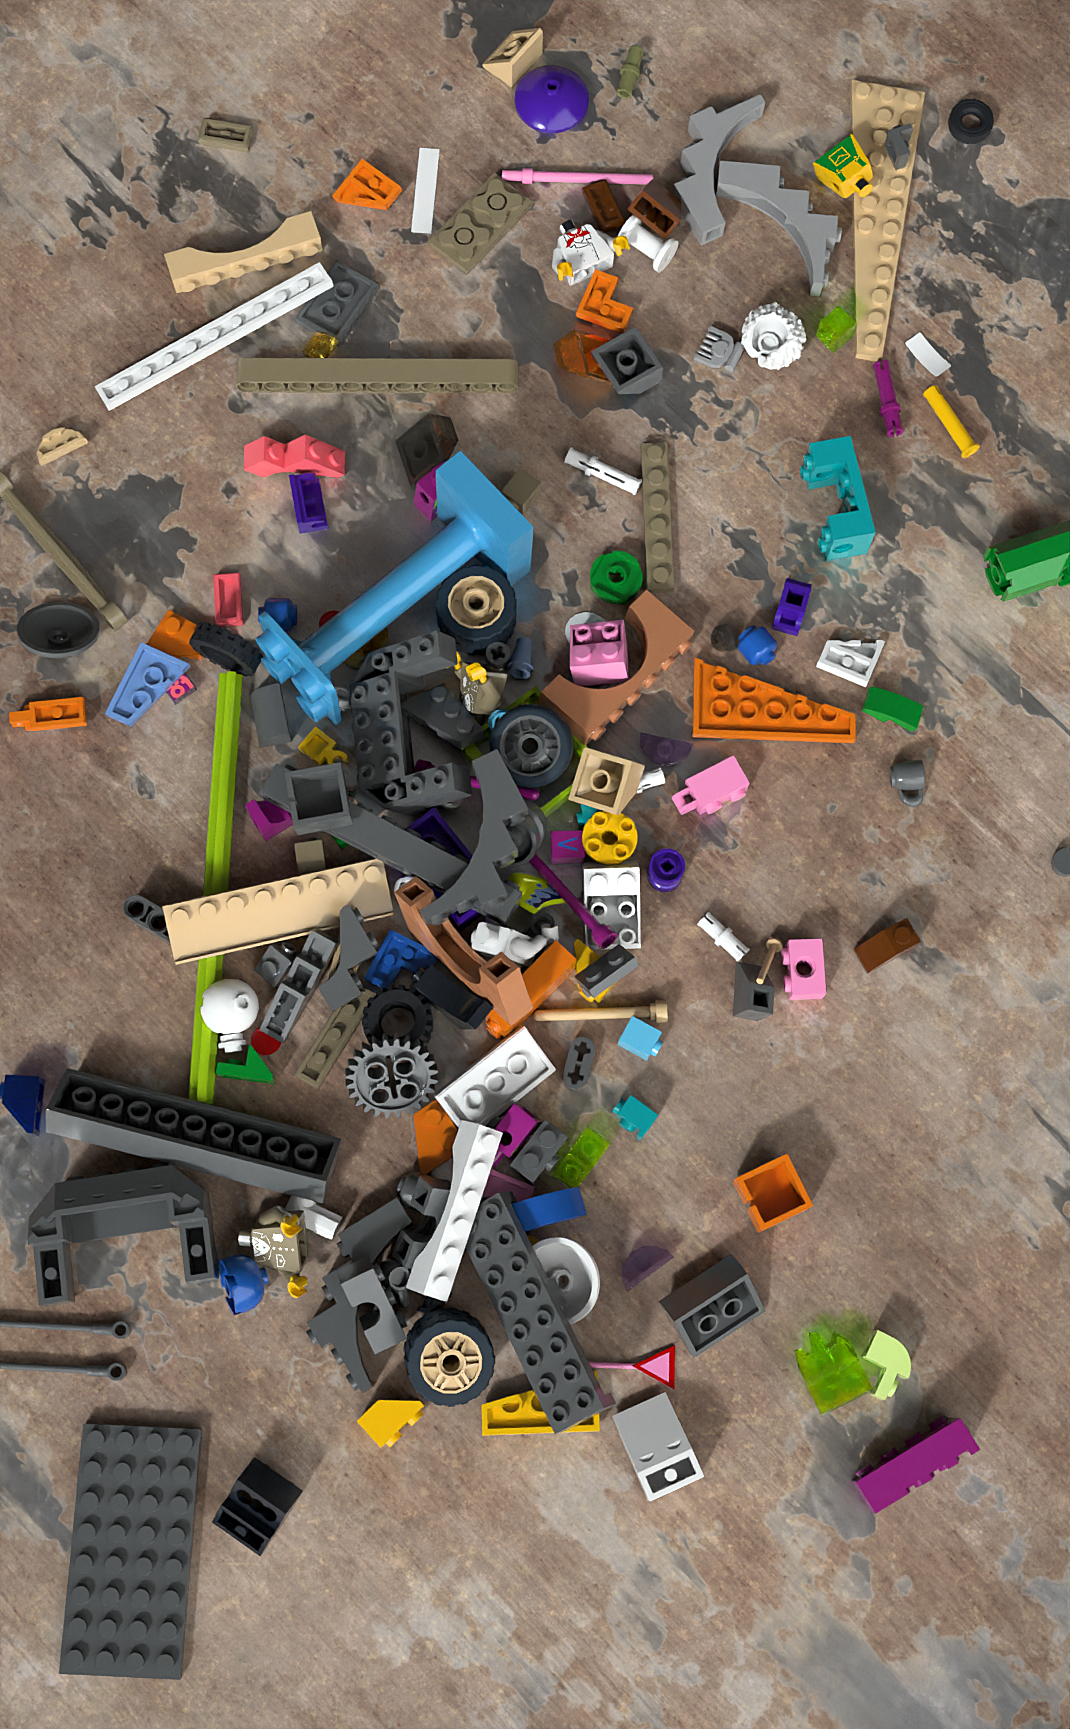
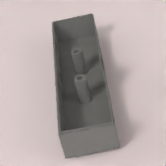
M498 1192L479 1204L465 1247L556 1435L612 1407L616 1402L611 1393L604 1395L561 1307L567 1305V1302L555 1278H547L511 1204L517 1202L513 1192Z

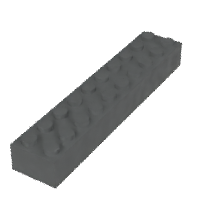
M69 1068L66 1069L46 1108V1132L323 1203L339 1161L341 1138Z

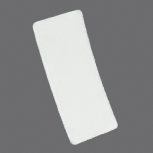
M921 333L916 334L905 343L920 363L934 376H939L951 367V364L936 352Z

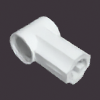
M292 1195L285 1208L287 1211L304 1210L306 1228L331 1240L336 1235L343 1217L316 1205V1202Z

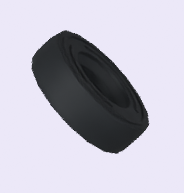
M965 99L958 102L952 108L948 119V127L952 136L965 144H977L983 141L990 134L994 124L993 113L990 107L976 99ZM965 115H974L980 120V125L975 129L967 128L963 125L962 118Z

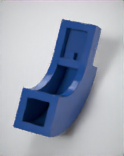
M579 1187L536 1196L512 1204L525 1232L564 1223L587 1215Z

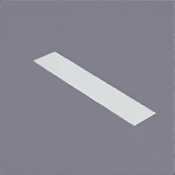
M419 149L411 232L431 234L440 149Z

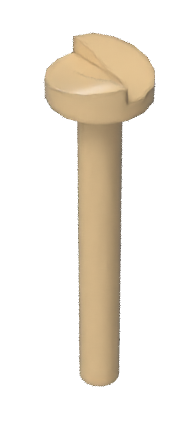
M771 936L767 940L766 946L769 951L756 981L758 984L764 982L775 952H780L783 948V942L778 938Z

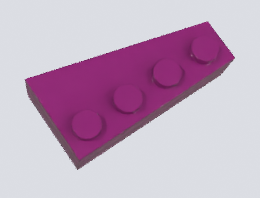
M940 1416L929 1424L931 1429L921 1435L919 1431L904 1440L906 1443L904 1447L898 1451L895 1447L889 1449L880 1456L881 1462L873 1467L869 1463L855 1472L857 1477L852 1480V1483L870 1512L876 1514L911 1492L909 1489L911 1486L914 1485L917 1488L929 1482L935 1476L934 1471L937 1469L941 1472L959 1463L960 1458L958 1456L962 1453L970 1452L973 1455L981 1450L961 1418L948 1417L945 1419L944 1416Z

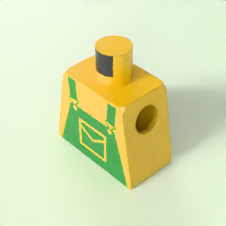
M852 134L813 162L817 179L842 198L849 197L855 191L861 197H865L872 190V185L869 183L873 178L870 162Z

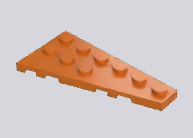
M694 658L692 737L832 743L855 742V714L825 703L823 705L816 703L800 694L794 695L785 692L783 688L746 675H737L717 665L715 667L704 663V660Z

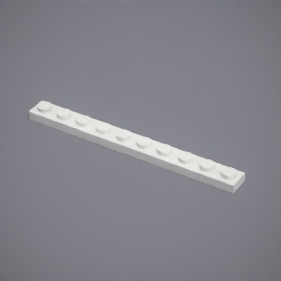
M319 262L96 385L95 388L110 411L334 287L333 282Z

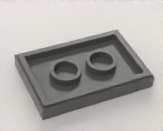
M336 260L327 272L334 287L308 300L295 317V322L339 347L380 289V285L376 281Z

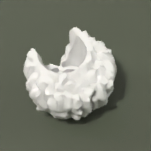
M774 302L759 306L755 311H750L742 327L741 344L744 345L747 353L752 358H758L759 366L770 370H779L781 367H788L792 361L801 357V351L804 348L802 343H805L807 339L801 319L797 320V315H794L793 312H789L787 309L784 310L782 306Z

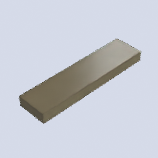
M365 986L359 989L361 992L360 997L332 1012L294 1073L295 1077L317 1090L320 1089L362 1021V1012L364 1007L368 1005V999L376 996L374 991Z

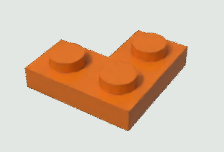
M595 269L576 311V317L623 334L633 314V307L611 300L619 278Z

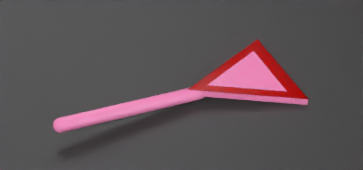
M675 1345L638 1363L589 1362L591 1368L638 1369L666 1386L675 1389Z

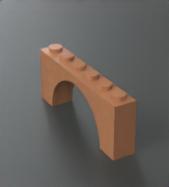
M648 590L644 591L629 606L625 619L634 628L639 637L643 654L642 666L630 680L612 688L590 689L573 684L561 675H558L540 693L537 704L549 707L559 713L569 725L572 734L585 746L592 739L597 741L606 731L605 726L609 722L614 724L624 711L622 709L627 704L632 706L641 696L640 691L644 687L649 689L657 681V674L661 670L666 672L676 661L674 657L678 653L682 655L686 653L693 644L690 640L694 630Z
M415 876L394 892L410 934L482 1000H486L494 1007L493 1010L510 1026L533 1010L520 968L502 951L487 962L465 942L449 919L437 926H433V924L426 926L420 910L437 899L433 890Z

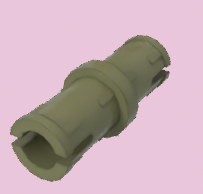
M639 46L629 47L625 65L620 70L621 79L616 93L624 99L631 98L635 81L640 76L639 67L644 50Z

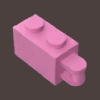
M733 755L686 779L684 790L673 795L671 799L681 815L695 808L699 815L706 811L708 814L719 810L722 807V803L730 799L732 802H735L744 797L750 783ZM687 796H689V798L692 801L689 804H687V802L684 799Z

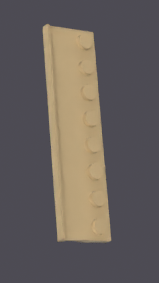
M376 858L162 905L176 965L308 935L314 928L321 931L339 928L340 910L348 904L351 909L357 907L364 921L394 915L384 863Z

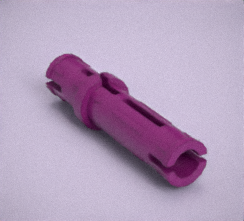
M882 360L883 370H881L880 361L873 364V369L882 404L880 413L885 419L887 436L894 437L893 427H895L897 436L904 432L899 415L901 407L896 401L890 363L887 360Z

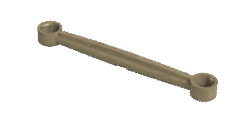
M0 471V498L4 499L39 545L52 556L56 565L98 609L101 616L115 632L128 623L127 618L117 605L108 599L81 563L44 520L15 491L13 485Z

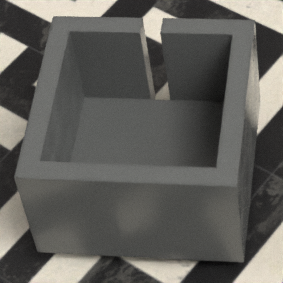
M341 762L285 772L288 797L291 801L289 803L293 827L297 835L353 825L345 774Z

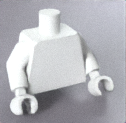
M485 916V922H480L471 934L472 949L491 958L502 951L515 964L530 967L533 964L536 953L546 947L547 943H553L555 940L558 941V925L551 927L550 924H543L541 926L542 936L537 935L531 938L515 930L501 927V924Z

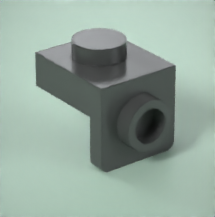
M288 941L275 942L269 946L254 971L273 987L280 985L292 967L296 956L300 953Z

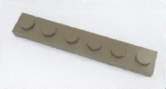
M667 442L641 443L647 590L650 593H672L674 591Z

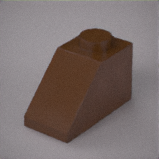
M905 918L856 947L854 952L868 974L914 950L921 941L908 918Z

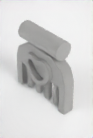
M710 326L706 337L717 342L703 339V342L711 347L701 344L700 348L710 352V354L698 350L694 360L711 368H720L725 365L724 368L727 371L733 372L745 349L744 345L741 342H736L734 346L733 337L722 330Z

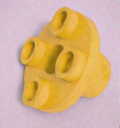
M606 811L597 812L584 826L582 834L583 847L588 856L597 863L617 865L626 861L633 854L637 845V830L634 822L622 813L616 815Z

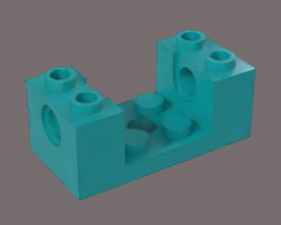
M851 436L809 443L807 452L803 455V465H800L802 481H806L808 490L836 485L837 496L843 500L844 504L842 513L827 516L826 526L821 528L822 533L818 537L820 553L824 552L826 561L867 554L876 532Z

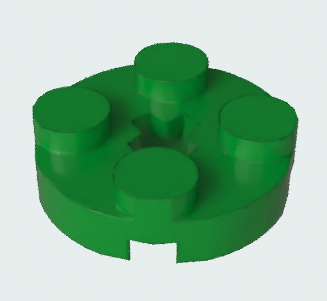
M612 551V553L600 555L593 562L590 569V588L601 600L607 603L624 605L640 591L643 575L637 559L631 554L624 551ZM619 572L621 573L620 578L622 581L612 582V578L609 575H615Z

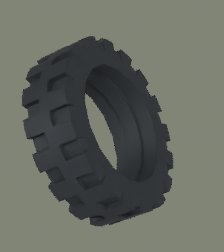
M200 622L189 640L190 646L196 652H199L202 657L208 658L210 662L220 665L225 670L229 669L236 672V674L240 673L246 677H252L255 674L263 657L260 650L253 647V644L249 641L243 640V637L231 633L226 628L222 629L220 626L211 625L208 622Z

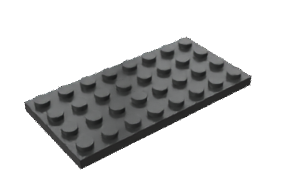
M83 1424L59 1674L180 1680L182 1678L202 1429Z

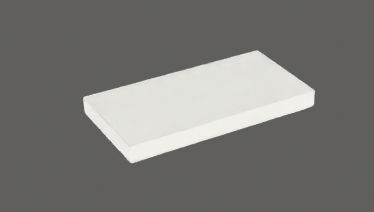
M521 1025L433 1095L458 1129L461 1120L486 1126L494 1116L502 1114L556 1071V1069L525 1026Z

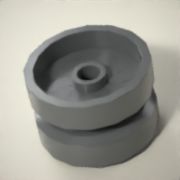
M524 797L522 798L528 807V815L524 816L525 820L515 826L506 825L518 850V856L514 858L515 862L507 867L522 866L531 860L544 841L548 831L547 819L543 811L533 801ZM482 822V824H481V827H480V830H479V833H478L479 837H480V833H481V829H482L483 822Z

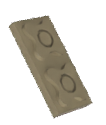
M493 173L429 240V246L468 275L533 207V201L496 173Z

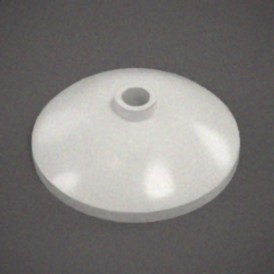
M548 1238L536 1243L532 1247L547 1278H555L567 1302V1305L561 1307L570 1325L580 1321L592 1310L599 1294L600 1276L594 1258L585 1247L568 1238ZM564 1275L567 1276L569 1280L567 1286H565L562 1282V1278Z

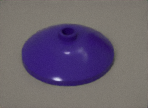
M547 65L535 68L528 72L516 87L515 108L519 117L529 127L543 133H561L572 129L581 122L588 110L589 93L587 86L579 75L565 67Z

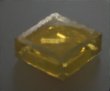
M315 332L303 348L302 353L307 358H328L338 342L335 337Z

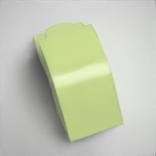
M874 1330L861 1357L882 1368L870 1395L879 1400H886L887 1396L892 1397L897 1388L898 1381L895 1380L896 1376L903 1379L909 1378L911 1361L906 1348L898 1340L879 1330Z

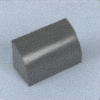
M271 684L255 690L250 695L259 748L291 742L280 684Z

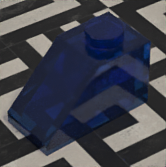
M5 1075L4 1082L0 1083V1099H2V1104L28 1134L39 1137L45 1080L39 1076Z

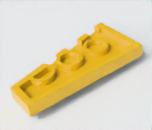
M593 1371L598 1381L597 1371ZM534 1390L481 1405L482 1436L554 1433ZM599 1414L561 1433L600 1431Z

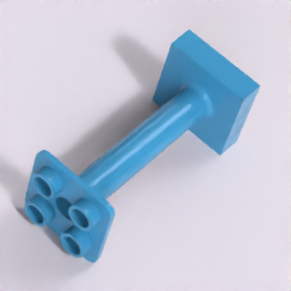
M461 451L436 469L437 517L446 527L304 641L290 638L267 612L264 611L259 615L263 633L255 638L265 654L261 658L263 665L280 684L291 677L293 684L300 692L296 697L297 702L314 722L317 723L324 716L336 726L342 721L337 692L332 685L330 672L473 556L484 567H491V569L502 573L510 581L511 586L531 571L533 526Z

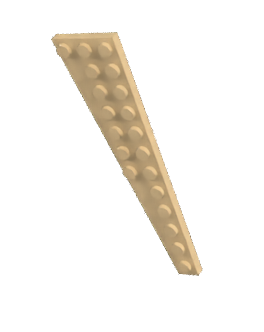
M851 80V134L855 137L869 160L873 173V178L869 181L872 185L871 192L865 197H861L856 191L852 194L853 264L855 271V358L881 362L925 92ZM912 124L913 131L908 142L910 155L905 167L895 170L884 146L888 130L897 125Z

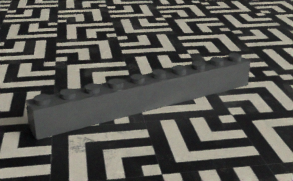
M276 763L260 793L266 801L291 813L289 803L291 801L288 797L285 772L297 769L288 764L283 767ZM349 801L353 825L323 830L412 878L417 876L427 886L442 894L457 882L470 863L467 858L460 854H455V856L445 852L446 848L435 841H431L429 844L420 839L421 835L410 828L403 830L397 827V822L390 817L382 815L380 818L372 814L373 810L360 802L355 805ZM509 880L502 882L508 894V898L504 900V905L492 911L489 908L482 911L478 901H476L471 909L507 927L522 900V892L519 891L520 887Z

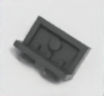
M618 944L574 977L584 995L588 998L591 996L595 998L638 967L639 963L629 951Z

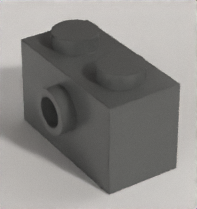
M544 1120L510 1164V1169L533 1186L545 1169L550 1172L560 1158L557 1156V1153L567 1142L568 1137Z

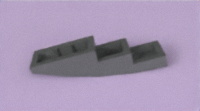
M317 928L311 930L301 954L296 956L286 980L281 982L259 1029L260 1031L281 1043H285L316 989L339 940Z

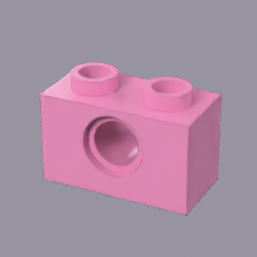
M822 939L788 940L785 948L781 950L782 965H787V975L783 976L784 992H789V1000L822 999L826 995ZM805 964L809 968V975H800L796 970V965Z

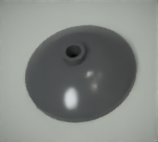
M50 602L38 605L27 611L17 624V635L22 646L36 655L53 659L69 658L83 653L97 641L100 634L99 621L96 615L88 608L71 602Z

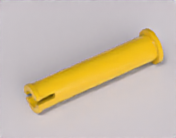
M933 385L923 393V396L927 399L961 450V457L967 458L978 451L980 445L978 443L975 444L938 389V386Z

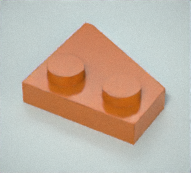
M361 159L332 197L337 203L388 210L402 192V188L364 159Z
M437 1099L413 1114L420 1172L426 1175L453 1158L452 1147L458 1132Z

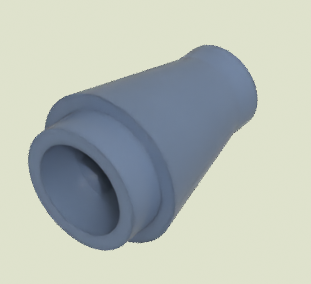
M521 637L517 639L516 646L508 662L509 675L513 678L527 679L534 670L532 640Z

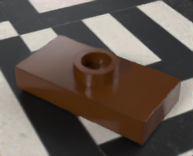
M606 179L582 187V194L601 232L606 233L624 226L625 219Z

